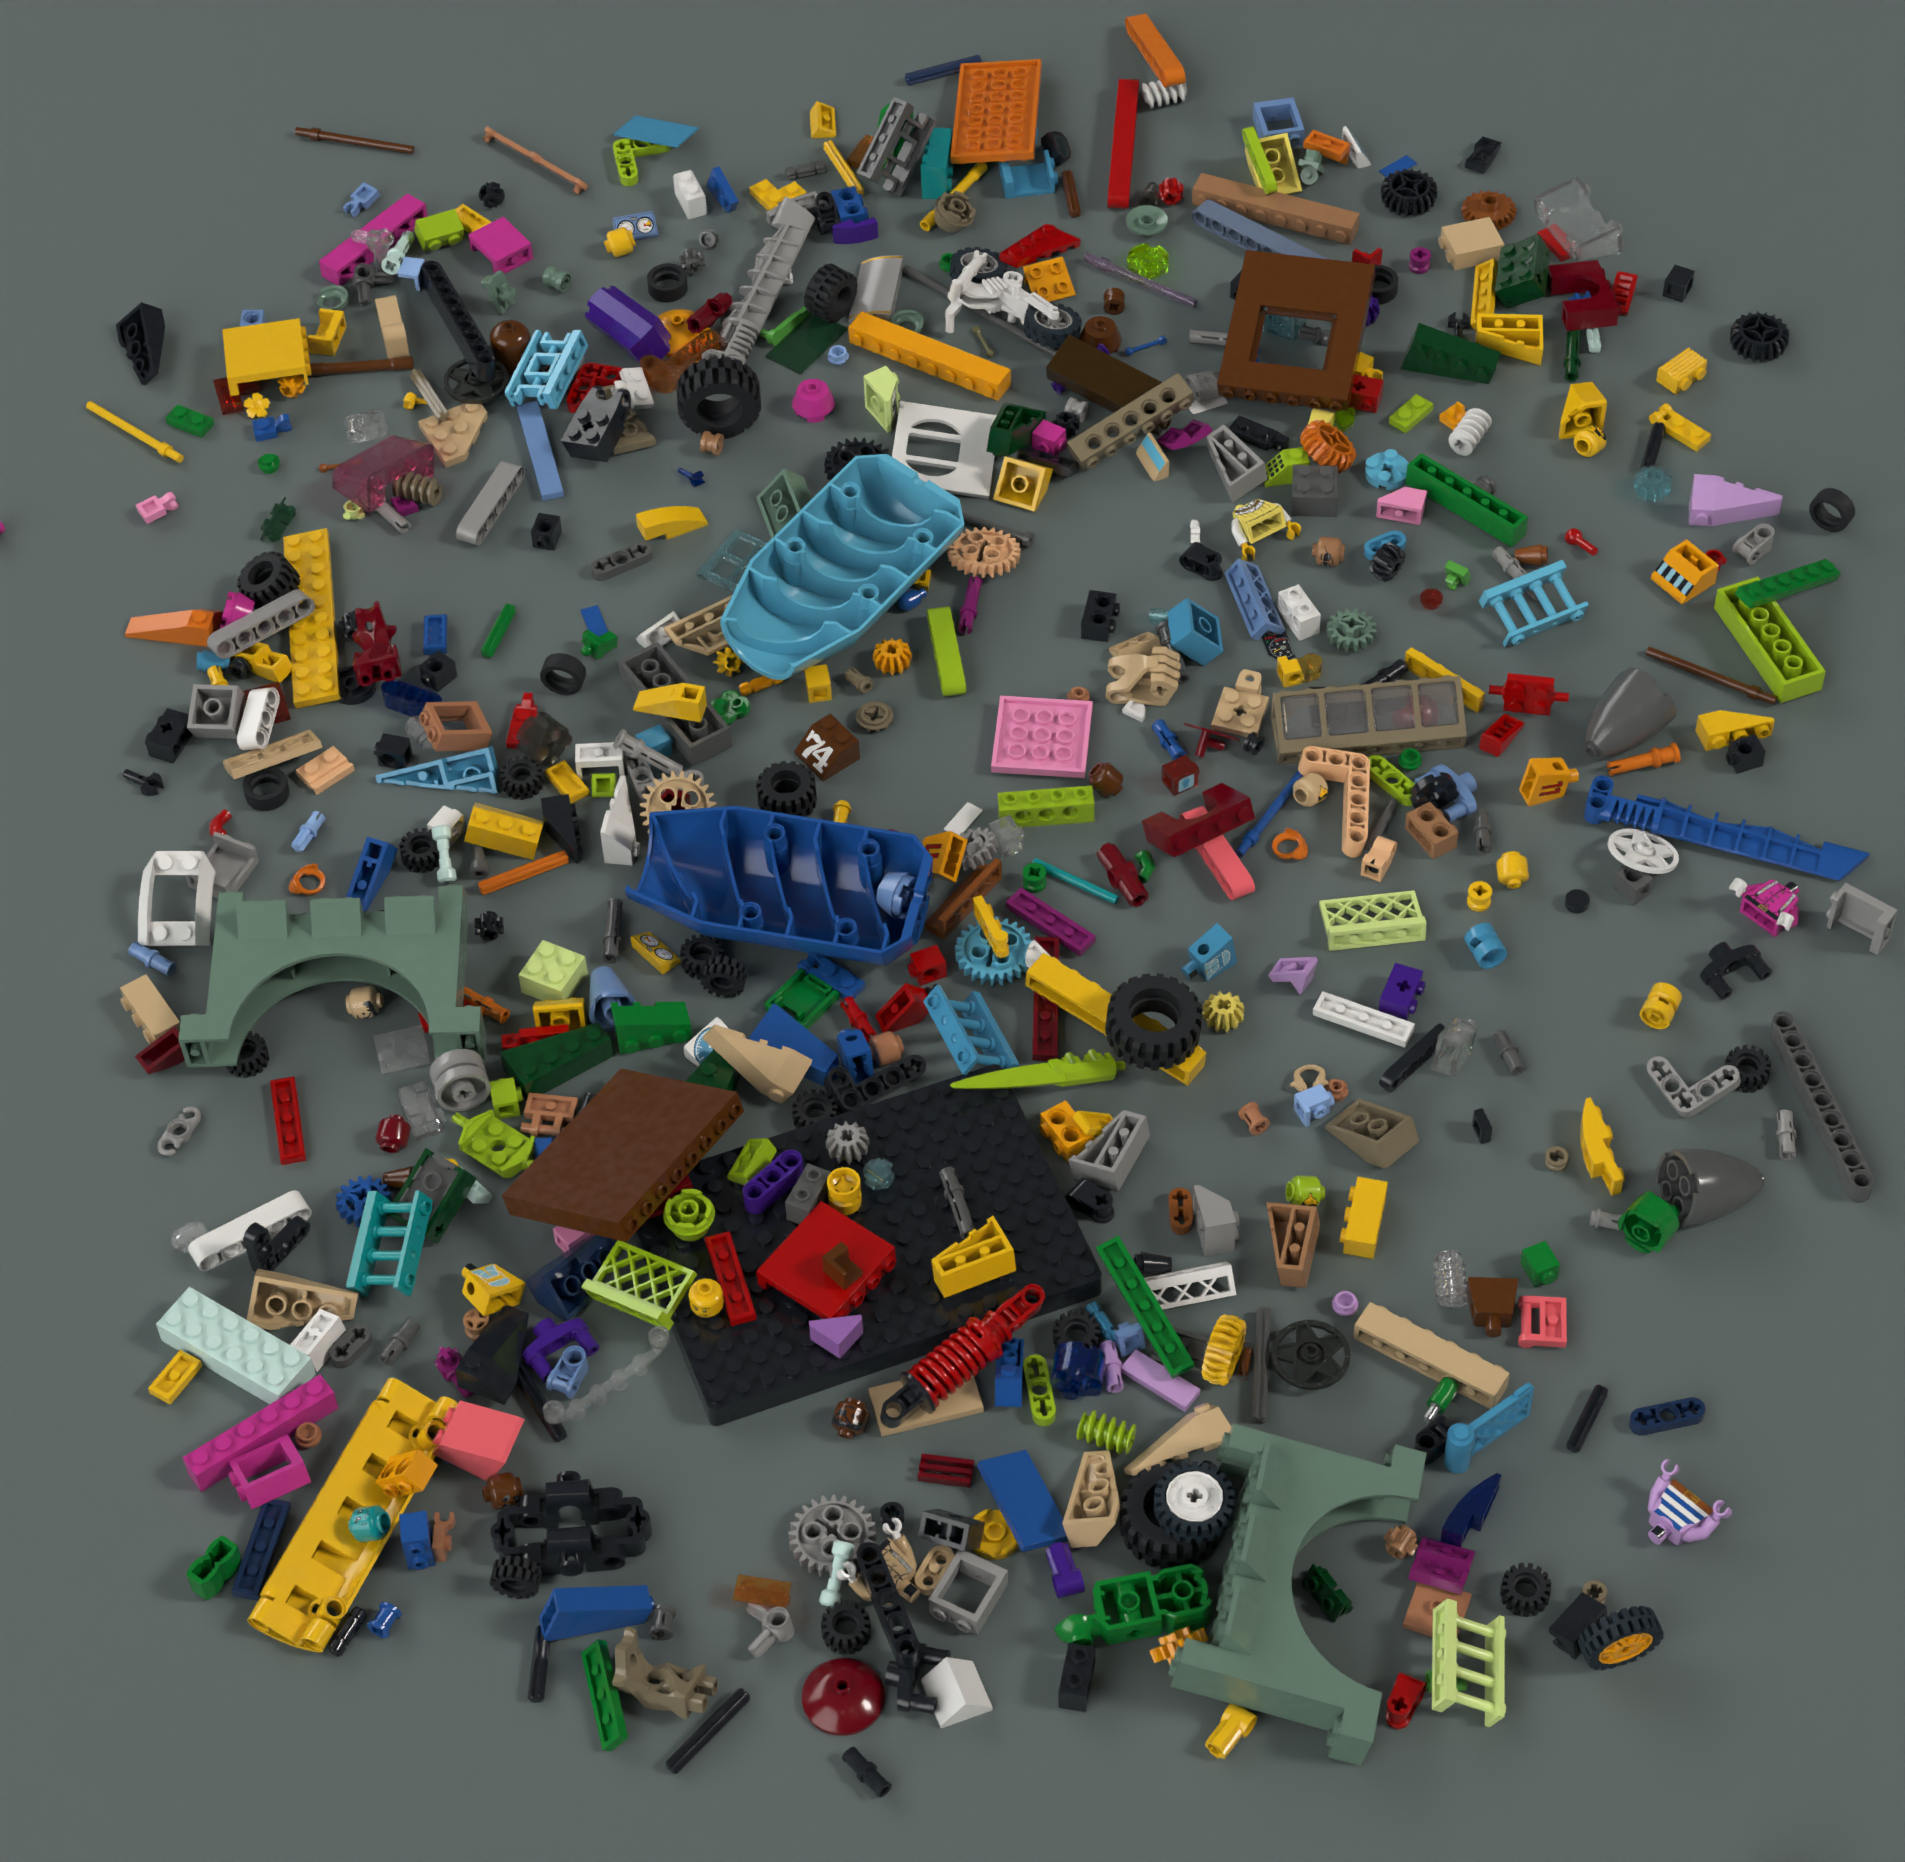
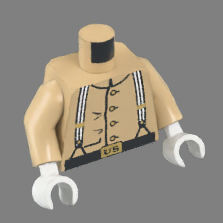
M892 1518L895 1530L892 1531L889 1525L884 1523L883 1531L888 1535H892L893 1539L887 1538L879 1548L899 1595L909 1603H913L921 1592L920 1589L913 1585L915 1583L917 1563L905 1535L900 1534L902 1528L901 1521L898 1518ZM868 1557L865 1559V1561L869 1562L874 1560L875 1558ZM849 1561L843 1563V1566L848 1571V1575L840 1569L837 1571L838 1579L848 1580L849 1586L862 1600L871 1601L858 1567L856 1568ZM876 1580V1581L873 1582V1583H874V1584H882V1583H884V1581H883V1580Z

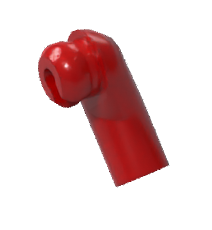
M223 809L211 820L209 824V834L211 837L215 832L223 835L227 833L222 828L232 818L227 810Z

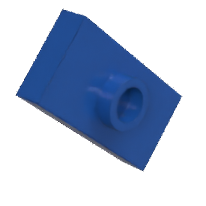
M447 614L424 616V655L435 654L438 650L443 654L447 653Z

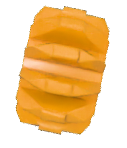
M891 637L889 641L882 639L881 644H876L873 651V661L876 669L881 670L883 675L888 672L892 676L895 672L902 674L903 669H909L912 653L908 643H903L901 638L895 641Z

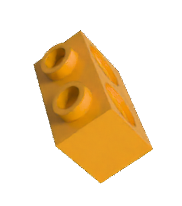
M1065 1100L1040 1113L1039 1130L1044 1138H1049L1057 1155H1062L1068 1163V1160L1073 1155L1077 1156L1086 1148L1085 1144L1088 1141H1093V1135H1086L1073 1119V1115L1076 1112Z
M419 1449L390 1456L375 1483L383 1488L382 1490L386 1495L392 1498L421 1492L425 1489L438 1464Z

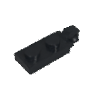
M1240 415L1228 428L1240 440L1267 451L1268 448H1274L1282 451L1288 448V437Z
M1021 448L1017 453V459L1052 468V472L1057 473L1058 476L1063 478L1071 477L1079 468V463L1040 450L1034 452Z

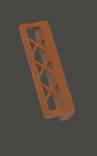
M995 858L989 865L986 863L983 866L979 865L924 923L925 929L945 940L974 909L973 898L980 895L984 898L1002 879V861Z

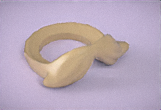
M1309 1064L1295 1070L1294 1082L1290 1083V1086L1295 1087L1299 1092L1308 1089L1303 1078L1300 1076L1305 1070H1316L1319 1072L1316 1081L1313 1082V1087L1322 1084L1324 1087L1329 1082L1325 1080L1326 1073L1322 1067Z

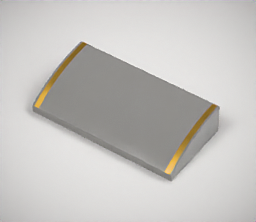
M903 255L878 256L862 261L857 280V295L851 306L848 323H852L861 311L891 322L903 273Z

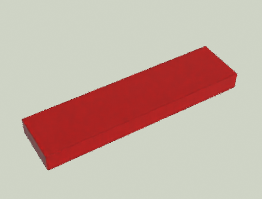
M295 1076L270 1080L281 1165L307 1161Z
M730 1231L705 1237L706 1247L715 1276L722 1288L724 1305L731 1326L757 1320Z

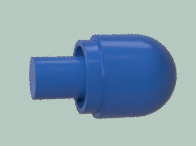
M923 588L918 591L908 590L897 600L898 607L903 611H910L921 603V599L926 597L927 593Z

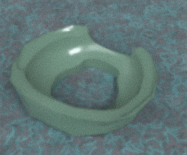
M338 285L324 287L320 290L319 300L316 303L323 309L341 311L348 303V291ZM332 298L341 301L336 307L329 308L323 305L325 300Z
M900 310L891 317V323L898 326L904 323L913 324L916 327L914 330L916 333H920L923 328V316L915 310Z

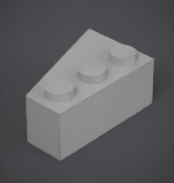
M1222 425L1206 436L1210 456L1232 503L1267 480L1265 462L1225 425Z
M1126 1110L1120 1112L1102 1129V1134L1094 1141H1088L1085 1144L1086 1148L1077 1156L1073 1155L1068 1160L1073 1179L1080 1180L1081 1178H1086L1097 1186L1119 1192L1150 1137L1147 1117Z

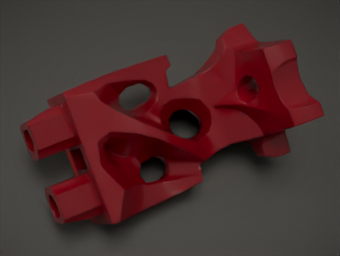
M375 601L374 605L369 609H355L358 629L352 634V639L364 651L360 653L355 652L353 657V668L358 685L364 687L371 685L373 682L382 680L388 682L401 677L402 670L396 644L391 645V639L397 632L396 625L389 626L386 624L379 601ZM367 622L372 623L373 628L371 630L366 628L365 624Z

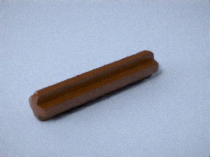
M1064 170L1061 173L1069 215L1072 218L1079 217L1081 210L1073 173L1071 170Z

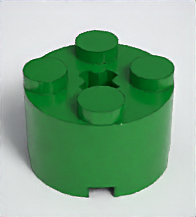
M1646 1191L1643 1195L1638 1196L1622 1214L1618 1221V1228L1620 1231L1623 1229L1626 1235L1625 1241L1637 1251L1649 1254L1651 1251L1658 1253L1677 1232L1680 1212L1676 1206L1668 1204L1653 1192Z

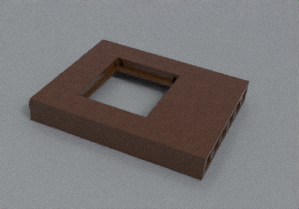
M1246 250L1217 382L1218 395L1225 398H1244L1248 401H1266L1271 404L1285 403L1290 406L1301 405L1316 409L1326 408L1336 412L1348 411L1375 281V265ZM1266 314L1332 322L1323 370L1256 362Z

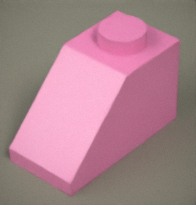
M1403 487L1378 498L1376 517L1420 525L1426 507L1427 491Z

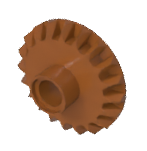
M1480 190L1478 194L1473 192L1471 196L1466 197L1461 208L1462 216L1466 222L1490 217L1497 230L1510 225L1514 221L1517 211L1511 197H1506L1505 193L1499 194L1498 191L1490 192V190L1487 192Z

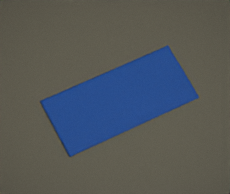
M1405 155L1379 170V172L1388 177L1389 173L1394 174L1396 170L1401 172L1403 168L1407 170L1418 163Z
M598 605L580 610L586 626L591 632L597 636L608 632Z

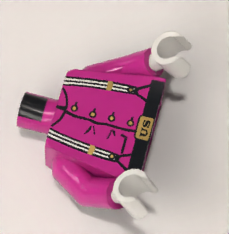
M1735 878L1729 886L1730 890L1736 891L1735 895L1737 897L1743 896L1740 912L1774 937H1777L1783 928L1789 931L1790 928H1795L1798 925L1800 910L1797 907L1799 898L1796 895L1799 893V888L1794 882H1788L1785 886H1782L1775 880H1769L1766 883L1747 885L1744 880Z

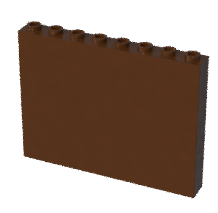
M620 1069L502 1194L509 1214L627 1242L743 1114L744 1109L739 1096L735 1091Z

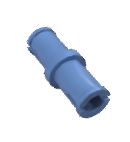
M137 941L133 942L128 950L130 956L144 962L146 967L150 969L155 968L168 977L176 970L177 964L161 956L159 951L155 949L150 950Z

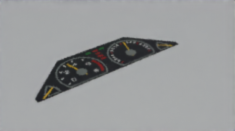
M1269 630L1265 632L1262 639L1269 656L1276 659L1282 656H1287L1288 660L1296 659L1286 631L1282 634Z

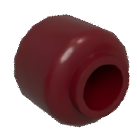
M391 1114L389 1117L379 1121L375 1137L376 1143L384 1152L399 1153L400 1150L405 1149L408 1145L411 1127L404 1121V1117Z

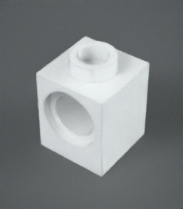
M444 805L427 824L428 831L437 825H448L451 827L452 837L449 839V848L466 830L463 814L456 809H450Z

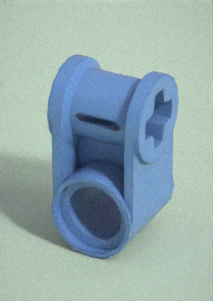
M574 1345L564 1350L557 1365L548 1376L546 1382L547 1390H556L564 1393L569 1399L576 1395L582 1380L589 1370L586 1353L582 1347ZM573 1361H580L576 1364H572Z

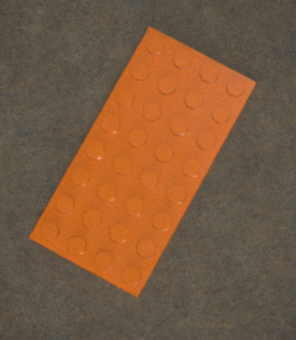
M1041 59L962 63L960 65L950 155L951 164L1007 162L1013 160L1027 161L1034 159L1042 72Z

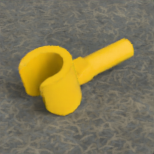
M412 392L407 393L403 399V407L408 410L413 409L415 404H427L423 398H417Z

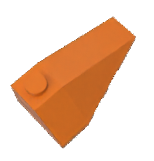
M202 608L131 617L125 637L208 647V637L213 632L219 630L220 624H222L223 611Z

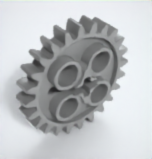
M833 1494L831 1501H827L823 1495L821 1496V1503L818 1504L812 1499L811 1508L803 1505V1514L795 1513V1521L790 1522L792 1531L788 1532L790 1550H794L793 1557L794 1559H799L801 1567L808 1564L809 1573L818 1569L819 1577L825 1571H828L831 1578L834 1555H828L827 1553L832 1551L834 1541L840 1540L852 1543L855 1546L853 1557L847 1561L858 1565L857 1548L865 1542L875 1543L874 1541L877 1540L876 1532H874L876 1531L875 1522H872L871 1513L865 1514L864 1505L857 1508V1501L855 1499L848 1504L846 1496H843L841 1501H837L835 1494ZM834 1517H835V1518H838V1520H836V1521H829V1520H828V1519L834 1518ZM812 1534H817V1535H819V1536H817V1537H815V1538H810V1537H808V1536H810V1535H812ZM851 1534L857 1535V1536L854 1537V1538H848V1537H846V1536L851 1535Z

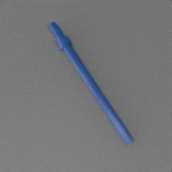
M1299 771L1288 782L1253 829L1248 830L1243 836V842L1235 850L1238 857H1243L1250 847L1255 846L1260 839L1259 835L1293 793L1294 783L1303 777Z

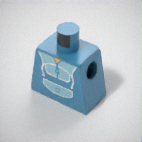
M1216 923L1189 947L1190 962L1183 966L1181 971L1188 980L1199 974L1205 981H1209L1235 965L1237 958L1233 938Z

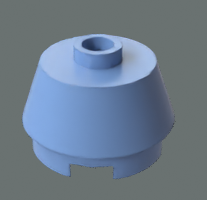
M910 872L886 874L878 886L876 898L878 906L894 919L898 917L906 919L910 902L913 900L917 878L913 877Z

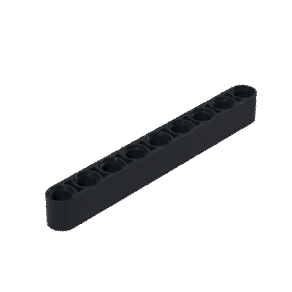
M437 261L424 262L422 264L423 286L471 370L480 381L489 382L494 380L496 377L495 356L446 272Z

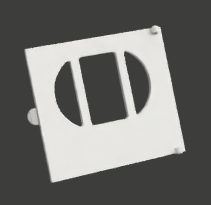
M900 401L892 457L910 469L912 468L907 463L953 469L954 471L942 476H928L918 473V476L922 481L927 482L930 480L951 494L989 499L995 455L986 452L990 427L997 415ZM924 422H939L952 427L959 435L915 429L913 427ZM916 436L960 443L958 462L907 455L908 437Z

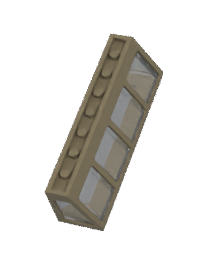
M1460 676L1423 677L1418 680L1409 681L1401 679L1387 683L1351 684L1343 687L1328 686L1321 689L1305 688L1300 691L1282 690L1278 693H1273L1270 717L1278 765L1299 763L1303 750L1308 746L1361 753L1367 757L1372 755L1401 754L1403 750L1408 748L1416 749L1418 752L1465 747L1467 734Z

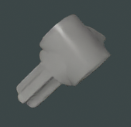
M751 1600L748 1603L747 1613L762 1622L761 1627L763 1630L748 1646L749 1652L754 1657H761L774 1642L783 1643L793 1637L795 1629L790 1615L785 1608H769L759 1600Z

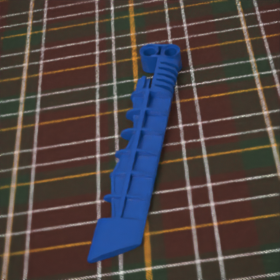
M1603 775L1593 779L1584 810V818L1591 824H1600L1603 821L1610 822L1614 820L1615 824L1622 822L1626 827L1630 824L1633 825L1634 829L1637 827H1641L1642 831L1649 829L1650 833L1664 835L1679 839L1680 841H1687L1838 881L1849 875L1870 855L1868 852L1824 841L1821 850L1799 840L1800 834H1797L1795 838L1771 826L1745 825V819L1742 820V824L1717 821L1719 812L1715 813L1714 820L1692 812V805L1690 804L1688 809H1685L1667 801V798L1664 797L1659 800L1638 794L1636 801L1613 796L1614 783L1611 778Z

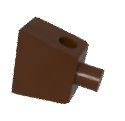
M1468 1277L1466 1296L1472 1322L1476 1327H1485L1486 1336L1491 1338L1499 1337L1501 1335V1327L1508 1328L1511 1326L1518 1278Z

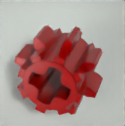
M1174 177L1166 178L1165 181H1162V184H1159V199H1162L1166 205H1176L1177 202L1183 199V184H1180V181H1177Z

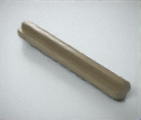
M413 369L410 374L411 380L437 420L446 421L449 413L422 371Z

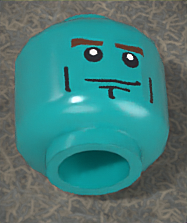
M378 1505L357 1508L353 1511L348 1523L349 1531L359 1542L382 1540L391 1526L389 1514Z

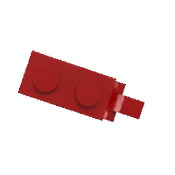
M524 692L522 704H516V708H514L506 740V748L530 750L538 719V707L534 705L533 693Z
M569 1025L519 1029V1033L501 1035L502 1049L504 1051L570 1031Z

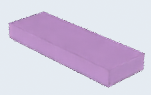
M1136 1349L1121 1367V1373L1184 1412L1200 1395V1388L1180 1376L1171 1379L1164 1366Z

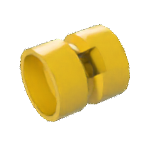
M1655 983L1640 1010L1641 1020L1655 1029L1662 1030L1669 1027L1682 1001L1681 992L1671 984Z
M841 1167L833 1170L827 1177L829 1206L843 1215L853 1214L860 1208L862 1202L860 1177L851 1168Z

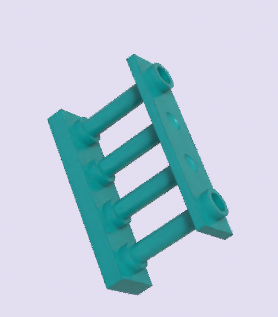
M415 1190L413 1202H390L389 1199L378 1191H368L346 1283L347 1289L358 1293L359 1297H368L371 1285H393V1288L405 1296L411 1297L416 1282V1273L428 1220L432 1212L433 1200L420 1190ZM410 1213L407 1226H384L387 1214ZM404 1237L402 1250H379L381 1238ZM399 1261L396 1275H373L376 1262Z

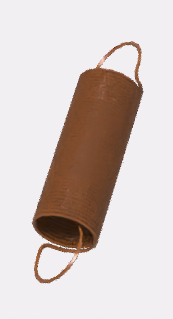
M1243 1346L1237 1377L1238 1374L1248 1376L1253 1349Z

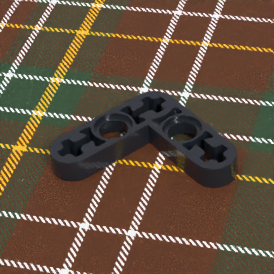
M295 1216L272 1240L267 1228L256 1222L251 1224L244 1234L243 1241L252 1270L255 1273L257 1269L274 1271L307 1236L310 1230V1223L300 1216Z

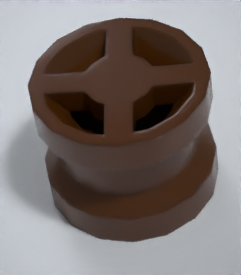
M1109 288L1104 292V310L1106 313L1118 315L1124 311L1125 294L1121 289Z

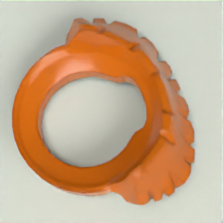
M1285 828L1284 832L1277 835L1272 842L1274 854L1282 859L1303 860L1308 854V846L1305 839L1302 838L1303 836L1298 831L1290 828ZM1285 840L1297 841L1298 847L1288 854H1283L1277 849L1278 845Z
M308 864L300 868L290 881L289 891L293 894L301 893L309 896L318 894L325 886V876L323 872L318 870V864ZM304 875H312L320 880V885L314 890H307L302 887L299 880Z

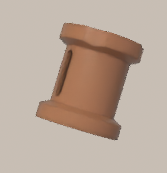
M1249 1102L1238 1112L1240 1119L1245 1120L1248 1124L1249 1132L1252 1135L1263 1133L1270 1125L1268 1118L1263 1117L1256 1102Z

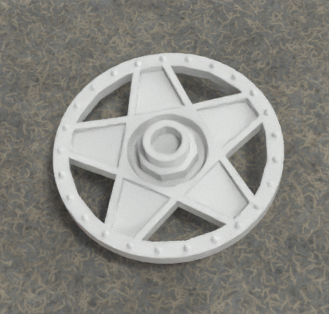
M1620 829L1613 832L1608 840V849L1618 861L1641 872L1651 874L1668 873L1676 868L1679 861L1676 849L1668 841L1647 831ZM1633 835L1632 839L1623 838L1621 836ZM1616 848L1626 852L1625 856H1623ZM1672 857V863L1668 865L1664 858Z

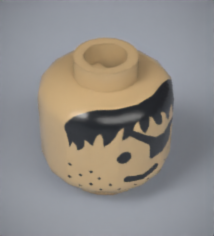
M373 986L356 987L350 991L349 995H346L347 1011L356 1019L376 1017L379 1014L380 1008L384 1006L382 993H378Z

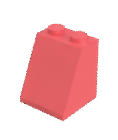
M460 1400L454 1408H448L443 1418L446 1425L443 1430H438L432 1442L436 1445L432 1454L487 1481L489 1476L497 1474L506 1463L525 1419Z

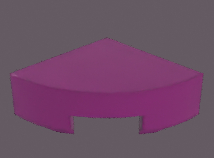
M401 497L390 498L392 507L403 517L419 512L418 505L412 500H404Z

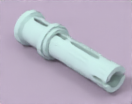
M407 230L405 233L404 231L395 247L388 251L387 256L381 263L384 272L390 275L398 273L405 254L415 240L413 232Z

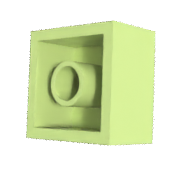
M542 940L518 975L521 993L541 1001L572 998L588 975L586 958L581 954Z

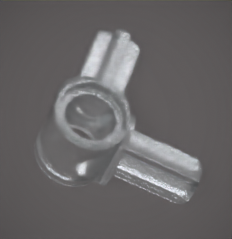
M354 229L351 234L353 241L366 244L371 252L374 253V269L376 271H384L381 263L393 244L394 238L392 233L388 229H371L369 232Z

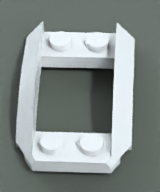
M155 851L143 870L138 910V942L141 945L211 946L212 894L216 871L204 851ZM155 876H198L195 921L151 922Z

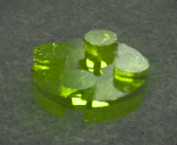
M1149 243L1139 244L1128 252L1127 269L1130 273L1137 276L1140 281H1148L1150 278H1156L1167 273L1169 255L1159 245H1156L1155 248L1149 247Z

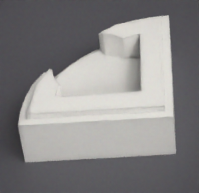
M1130 700L1122 709L1123 714L1140 722H1143L1145 719L1146 709L1144 704L1134 703V701Z
M1035 940L1029 944L1025 954V963L1028 969L1043 952L1049 955Z

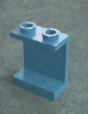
M1044 150V163L1010 167L1009 161H999V173L1005 199L1055 193V184H1058L1057 171L1053 172L1055 170L1054 158H1050L1048 150Z

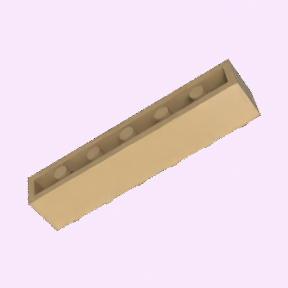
M1370 1302L1355 1323L1353 1339L1437 1382H1440L1443 1377L1453 1379L1459 1385L1458 1393L1489 1409L1496 1406L1508 1387L1510 1373L1505 1371L1503 1367L1483 1360L1478 1354L1470 1353L1460 1348L1456 1343L1436 1336L1432 1331L1423 1329L1413 1324L1409 1319L1389 1312L1383 1306H1377Z

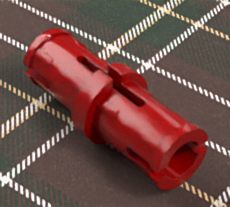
M852 996L844 998L847 1004L845 1005L841 1001L840 1007L849 1018V1024L851 1027L861 1030L867 1043H869L870 1035H877V1032L869 1023L867 1014L860 1010L855 999Z

